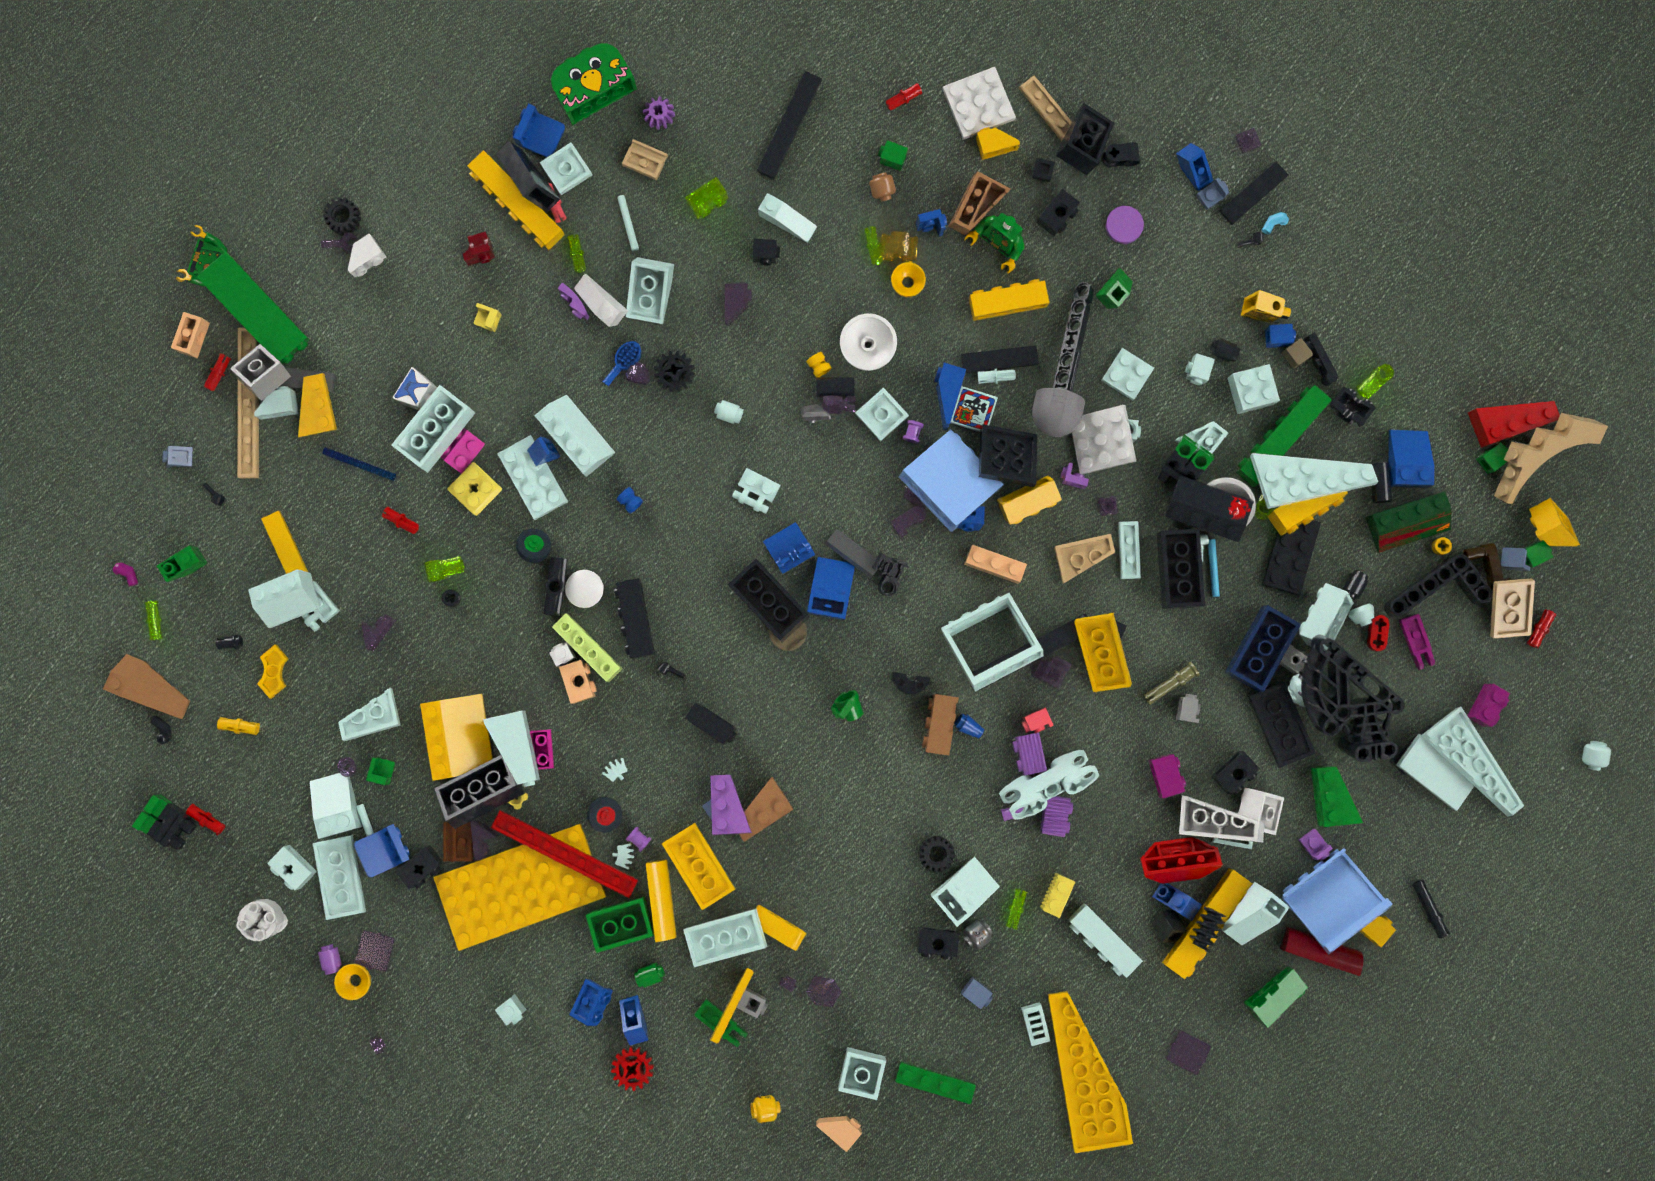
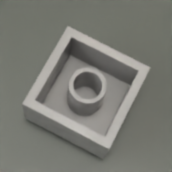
M261 344L230 368L239 381L261 401L291 377L281 362Z

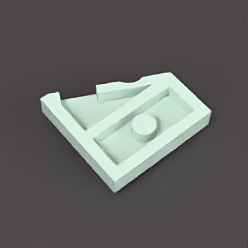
M1213 421L1185 435L1198 443V448L1201 445L1213 453L1228 432ZM1183 436L1178 437L1175 442L1179 443Z

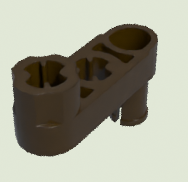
M1494 543L1481 544L1480 547L1463 550V555L1467 556L1469 560L1483 559L1487 583L1492 592L1495 581L1512 580L1510 577L1503 578L1499 555Z

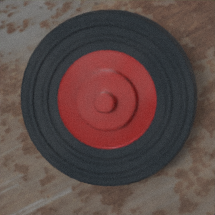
M598 798L588 808V823L598 832H611L621 823L622 809L611 798Z

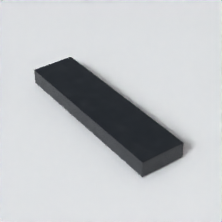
M1276 161L1219 212L1233 225L1287 178L1289 174Z
M1036 345L961 354L962 368L966 369L965 374L1039 364Z

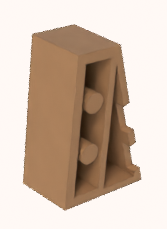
M934 694L933 698H929L928 709L931 712L930 717H926L925 722L928 734L923 737L922 748H925V752L949 755L953 724L956 717V703H958L959 697Z

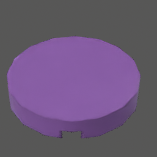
M1120 206L1110 212L1105 228L1107 235L1113 241L1129 244L1141 235L1144 221L1142 215L1136 209L1130 206Z

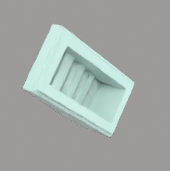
M1041 1003L1021 1007L1031 1046L1049 1042L1050 1037ZM1037 1011L1039 1013V1015L1028 1017V1014L1034 1013ZM1037 1019L1041 1021L1030 1025V1021ZM1039 1026H1042L1043 1028L1041 1030L1032 1032V1028H1036ZM1044 1033L1045 1037L1034 1040L1033 1036Z

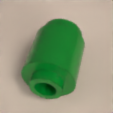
M653 963L638 969L634 976L638 987L643 986L645 988L663 981L665 972L662 965Z

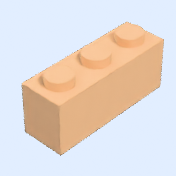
M975 545L970 547L964 564L1017 584L1021 582L1027 566L1026 563Z

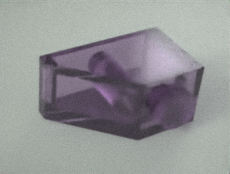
M747 283L725 284L726 325H731L748 308V301H752V289H748Z

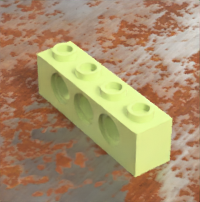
M564 614L552 626L606 682H610L623 669L569 614Z

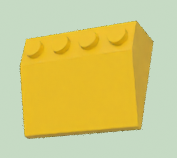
M483 694L420 704L433 781L460 776L493 759L489 731L483 720L486 719Z

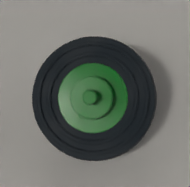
M527 529L518 536L516 550L518 555L527 562H541L550 553L551 541L542 530Z

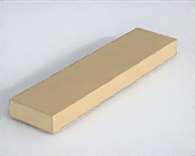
M1032 76L1019 87V90L1062 141L1072 121L1039 80Z

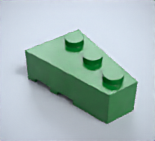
M1336 766L1311 768L1318 826L1331 827L1363 823Z

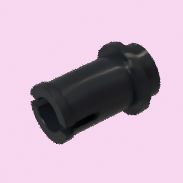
M234 634L232 637H218L216 641L218 650L227 648L239 649L243 646V638L238 634Z

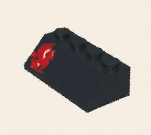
M1180 475L1167 506L1165 517L1239 543L1254 501Z

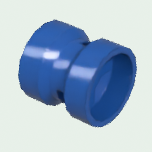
M631 487L625 489L616 499L620 504L626 505L625 509L629 514L634 512L643 503L639 496H635L634 490Z

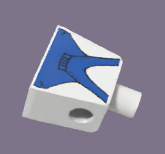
M411 367L393 398L404 406L420 410L437 387L423 374Z

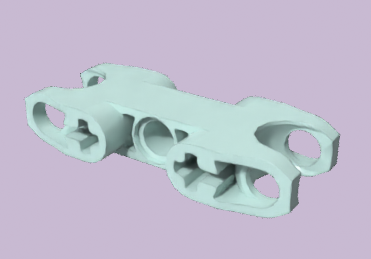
M1076 750L1056 758L1051 763V769L1034 778L1029 775H1023L1013 780L999 794L1003 803L1015 802L1009 809L1013 819H1023L1044 810L1047 807V800L1064 791L1068 794H1076L1084 790L1099 777V773L1095 766L1083 767L1088 761L1084 750ZM1082 756L1079 761L1074 762L1075 758ZM1093 772V774L1090 777H1084L1086 774ZM1008 792H1015L1011 796L1005 797ZM1024 807V809H1023L1022 812H1020V813H1015L1016 810H1018L1019 808Z

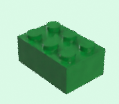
M645 896L586 914L596 953L654 936L653 923Z

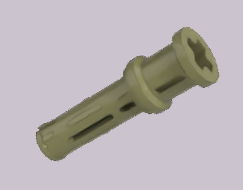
M1188 662L1186 667L1180 671H1174L1171 678L1143 694L1145 699H1148L1146 701L1151 705L1179 685L1181 687L1185 686L1187 681L1195 676L1199 677L1200 674L1194 664Z

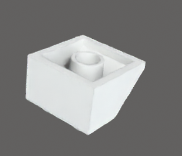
M1244 788L1238 814L1264 822V832L1276 835L1284 797Z

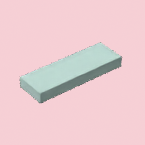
M1138 521L1118 522L1120 579H1140Z

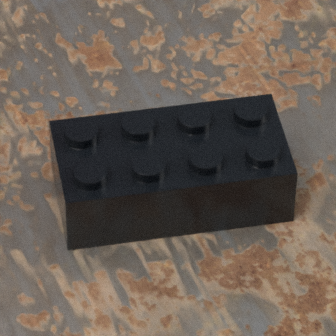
M1200 529L1158 532L1157 546L1162 609L1205 606Z
M757 559L753 560L728 584L732 591L781 643L810 617L802 606Z
M502 755L434 788L445 821L454 829L525 794L522 784L517 785Z

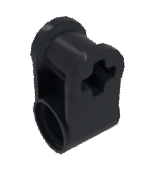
M1130 142L1108 146L1102 156L1103 164L1107 167L1138 165L1140 163L1138 143Z

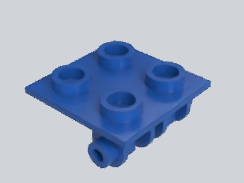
M796 522L763 541L782 574L815 555Z

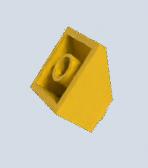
M1551 498L1529 509L1532 515L1530 521L1537 528L1535 534L1540 541L1544 540L1549 546L1580 545L1569 518Z

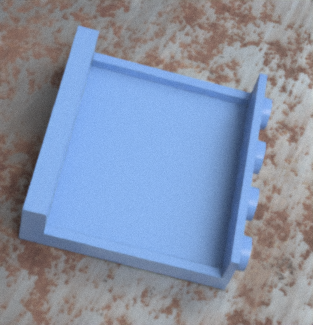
M951 429L909 464L899 476L950 532H953L962 521L1003 486L1001 481L979 477V458L970 447H967L962 442L961 437Z
M1345 848L1341 851L1338 849L1333 851L1329 855V860L1325 863L1320 861L1313 867L1315 870L1312 873H1304L1298 878L1299 882L1295 886L1292 884L1287 886L1283 890L1284 894L1282 895L1283 901L1290 907L1328 955L1392 906L1389 899H1385L1348 857L1345 853Z

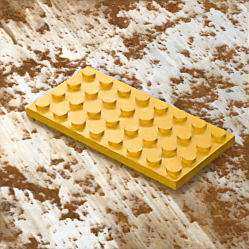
M581 824L550 834L592 856ZM525 845L517 846L433 877L458 951L606 897L602 884Z

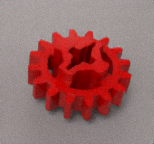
M630 1046L628 1052L625 1048L622 1049V1055L617 1053L615 1056L617 1060L612 1062V1065L616 1066L611 1070V1073H616L613 1080L619 1079L618 1086L620 1087L624 1084L625 1090L629 1086L632 1087L633 1091L636 1090L637 1086L642 1089L644 1087L643 1082L648 1084L650 1082L648 1077H652L654 1074L650 1071L654 1068V1064H649L652 1057H646L648 1051L641 1053V1047L634 1051L633 1046ZM628 1056H636L637 1058L630 1059ZM642 1062H644V1064H645V1068H646L645 1073H644V1070L642 1069V1065H641ZM638 1063L636 1069L628 1074L630 1067ZM620 1064L624 1069L623 1075L620 1072ZM636 1078L637 1081H629V1079Z

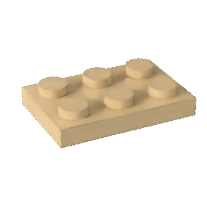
M1530 578L1494 582L1490 636L1493 639L1531 635L1535 580Z

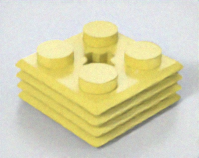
M472 462L447 490L472 514L477 516L501 492L502 488L476 463ZM473 485L477 486V493L474 491L471 493Z

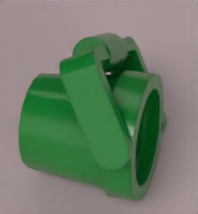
M856 690L842 692L831 706L832 714L836 718H845L848 722L860 718L864 712L858 692Z

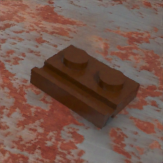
M443 822V862L473 861V822H468L456 829L449 823Z

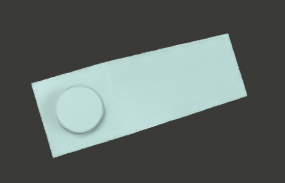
M768 193L758 208L760 217L806 243L809 242L817 228L815 224L793 208Z

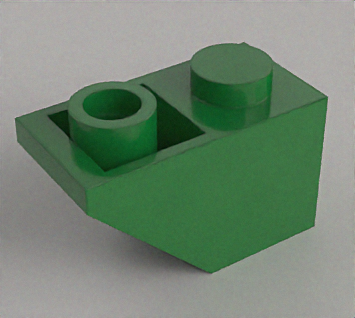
M1118 268L1096 294V297L1107 309L1118 308L1129 296L1133 281L1121 268Z
M188 545L156 567L165 581L170 582L192 574L206 565L207 561L198 547Z

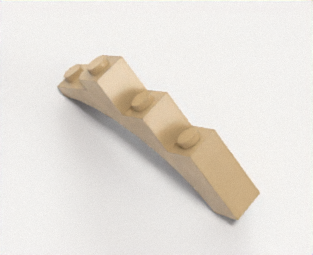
M1561 413L1554 430L1536 427L1529 445L1511 442L1504 458L1509 463L1494 496L1506 503L1513 504L1522 486L1539 466L1567 448L1587 443L1600 444L1608 426L1593 419Z

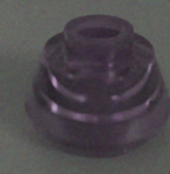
M635 362V365H631L625 373V378L633 383L647 385L650 382L649 369L646 368L645 364Z

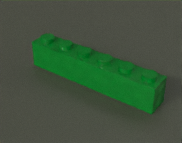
M1313 385L1311 388L1306 387L1299 394L1300 400L1298 402L1294 401L1287 408L1289 412L1286 416L1281 415L1275 422L1277 426L1273 430L1269 429L1262 437L1264 441L1260 445L1257 443L1250 452L1283 456L1332 399L1316 385ZM1243 458L1237 465L1239 469L1236 473L1252 487H1255L1259 484L1251 458Z

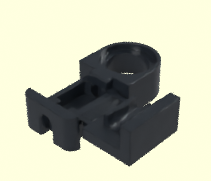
M883 553L878 554L872 568L874 570L879 569L884 574L878 584L879 593L884 596H892L900 585L897 581L904 567L908 568L909 566L897 558L891 559ZM886 582H890L892 585V589L888 593H885L883 590V585Z

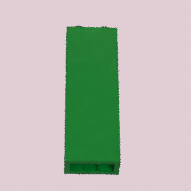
M226 251L196 276L245 329L281 364H288L294 358L293 354L298 350L301 352L308 346L307 342L310 339Z

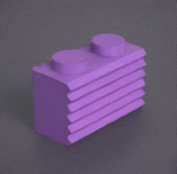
M1032 733L1015 737V741L1012 744L1014 752L1018 753L1019 760L1016 761L1018 771L1022 772V775L1047 771L1040 734Z
M1055 796L1047 800V807L1043 810L1040 833L1065 837V833H1069L1070 822H1067L1068 814H1072L1073 803L1070 802L1071 798Z

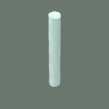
M620 195L617 199L631 250L637 251L639 247L625 196Z
M364 804L356 806L366 836L374 834Z

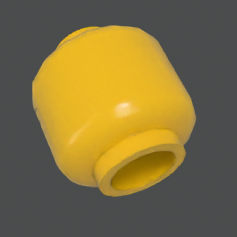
M772 1095L756 1097L754 1102L751 1103L752 1118L756 1119L758 1123L775 1121L777 1114L781 1111L779 1101H776Z

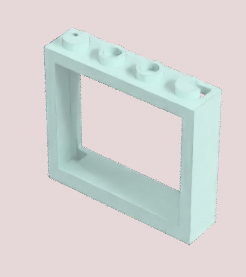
M1010 593L1002 597L997 596L994 601L980 605L973 612L964 613L961 618L949 621L948 625L941 628L944 638L975 692L1044 656L1041 645ZM1008 607L1031 647L974 676L951 636Z

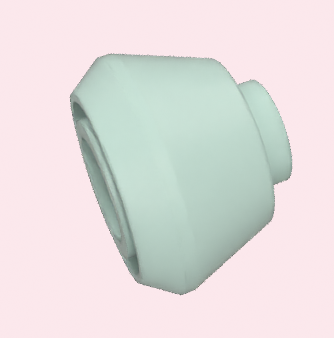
M1369 603L1349 611L1348 617L1356 625L1360 624L1361 627L1372 623L1371 619L1374 618V606Z

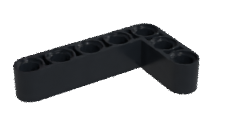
M1459 554L1449 557L1394 596L1385 604L1384 610L1391 617L1404 615L1453 579L1474 604L1489 602L1493 597V592L1469 558ZM1456 559L1460 562V568L1455 566ZM1441 570L1445 573L1444 579L1439 575ZM1467 575L1472 579L1471 584L1466 580ZM1425 581L1430 585L1429 590H1426L1424 587ZM1479 590L1483 593L1482 600L1478 597ZM1410 592L1414 594V601H1411L1408 597ZM1394 603H1397L1399 606L1398 612H1395L1393 609Z

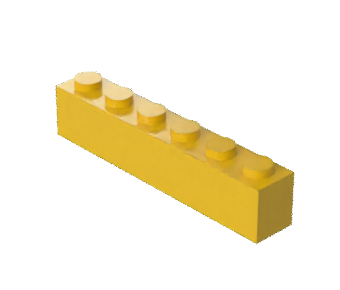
M484 150L467 165L471 171L469 175L476 182L480 180L484 184L482 188L489 195L493 194L496 197L495 201L500 207H506L509 210L508 214L515 222L519 220L523 224L521 227L528 235L532 233L536 237L534 241L541 248L545 246L550 250L565 235L562 229L540 207L522 196L512 178Z
M1228 868L1197 912L1193 921L1187 926L1186 932L1175 943L1162 963L1182 978L1190 977L1195 971L1194 966L1198 960L1201 961L1207 953L1204 949L1193 944V941L1189 938L1190 935H1197L1193 928L1200 929L1196 922L1204 921L1200 914L1207 915L1204 907L1212 908L1225 915L1226 917H1222V919L1226 922L1253 883L1235 870ZM1218 924L1221 929L1224 927L1223 924ZM1211 938L1213 943H1215L1217 939Z

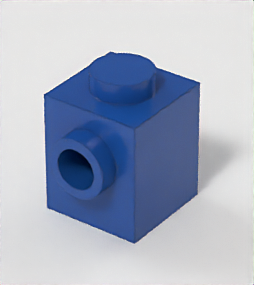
M1292 324L1269 325L1265 329L1266 348L1289 347L1296 339V331L1293 329Z

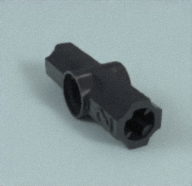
M551 557L548 581L545 585L544 615L561 616L568 559ZM559 582L560 589L553 592L551 589L552 584Z

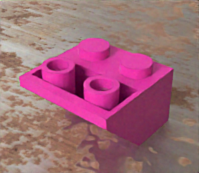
M551 729L530 731L538 770L554 768Z

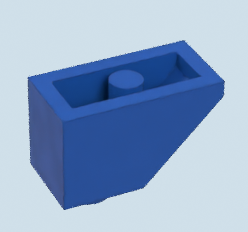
M1190 143L1176 153L1182 171L1196 190L1199 191L1214 181L1204 150Z
M636 995L619 1000L623 1033L629 1045L647 1041V1025L639 996Z

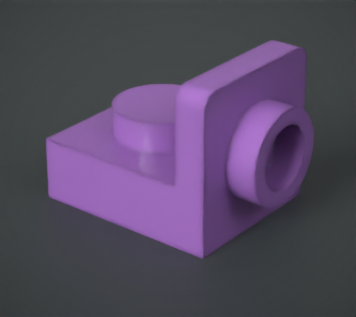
M1068 463L1066 467H1063L1060 478H1063L1062 484L1080 489L1087 487L1089 479L1084 478L1085 475L1080 473L1071 474L1073 463Z
M1314 828L1298 840L1311 858L1315 860L1327 858L1330 855L1329 851L1333 849L1331 845H1327Z

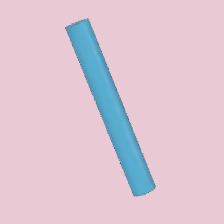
M1211 539L1208 544L1212 597H1220L1216 541Z

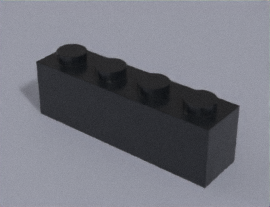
M637 578L617 582L614 593L615 598L620 601V606L617 608L619 617H623L624 625H621L623 637H627L628 644H625L627 656L630 655L631 659L655 655L641 580Z

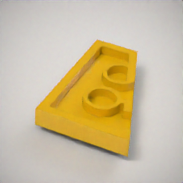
M321 373L304 377L298 437L337 430L325 374Z

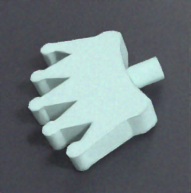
M621 758V763L615 759L616 766L609 762L611 769L606 766L605 769L608 774L602 772V774L612 782L617 777L623 780L624 777L621 774L628 771L624 758Z
M631 843L618 845V853L612 854V857H617L615 862L617 866L629 869L625 864H632V861H629L628 858H634V855L628 854L634 851L627 848L632 845Z

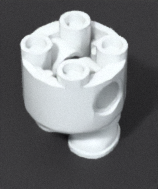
M260 899L244 906L239 913L236 926L247 939L262 941L281 932L286 927L288 920L286 915L283 914L281 907L275 901Z

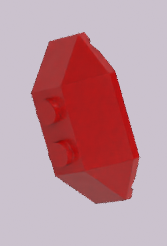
M1194 837L1154 842L1140 858L1144 877L1162 884L1201 879L1223 865L1218 847L1211 846Z

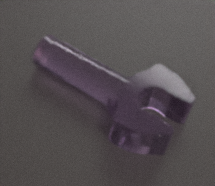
M344 233L343 238L339 240H321V247H342L346 253H351L353 245H348V241H354L358 238L351 233Z

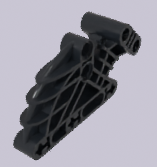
M1316 635L1311 641L1312 649L1307 659L1302 660L1305 664L1302 676H1298L1301 680L1302 691H1299L1298 694L1303 698L1304 706L1315 724V728L1329 737L1335 736L1343 728L1345 734L1339 739L1338 748L1359 762H1369L1372 759L1377 761L1378 758L1381 760L1393 758L1398 751L1397 745L1386 738L1390 736L1391 713L1399 714L1404 710L1405 703L1403 699L1334 640L1324 635ZM1326 664H1328V677L1323 674ZM1366 677L1372 679L1379 686L1380 691L1377 695L1372 694L1365 688L1363 682ZM1322 679L1328 683L1329 698L1322 693ZM1349 680L1368 697L1350 700ZM1387 713L1384 721L1377 718V714ZM1350 718H1354L1353 720H1350V724L1353 725L1352 729H1350L1349 724H1347V721Z

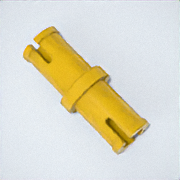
M220 717L217 722V729L234 731L236 734L248 733L257 735L260 724L243 721L240 718L235 720Z

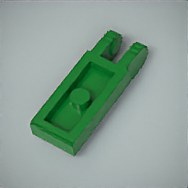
M706 998L694 1015L714 1031L723 1011ZM731 1018L722 1038L739 1047V1040L729 1033L734 1029L745 1038L748 1033Z

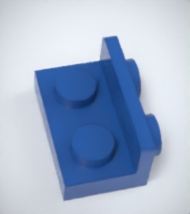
M940 209L919 214L917 217V231L928 232L936 226L938 237L943 235L944 230H946L947 219Z
M585 979L569 1015L587 1026H597L603 1018V1012L611 1000L613 990L604 988L590 979Z

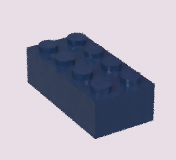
M1269 605L1262 606L1225 673L1257 692H1264L1301 624Z

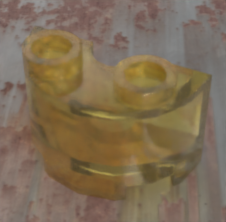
M893 231L891 235L883 233L881 235L879 258H883L886 261H894L896 257L902 258L903 262L917 261L918 237H909L910 233Z

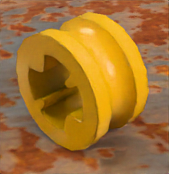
M1441 537L1434 540L1431 547L1435 554L1444 555L1451 551L1452 543L1448 538ZM1441 541L1442 545L1446 546V548L1442 549V551L1441 548L1438 547V544H1440Z

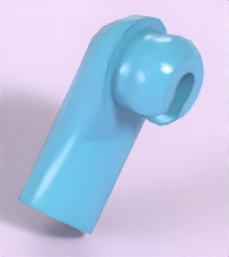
M1279 212L1269 216L1261 231L1270 235L1275 225H1286L1289 221L1287 214Z

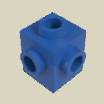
M979 506L957 528L966 532L979 531L984 525L985 507Z

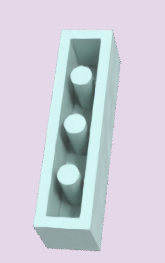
M1083 903L1068 919L1071 923L1069 927L1077 935L1081 933L1085 937L1083 941L1091 949L1095 947L1099 951L1097 955L1105 963L1109 960L1113 964L1111 969L1119 977L1123 974L1127 978L1143 962L1086 904Z

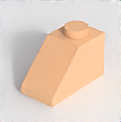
M847 1116L819 1118L816 1121V1126L846 1152L862 1134L861 1124L856 1119H849Z

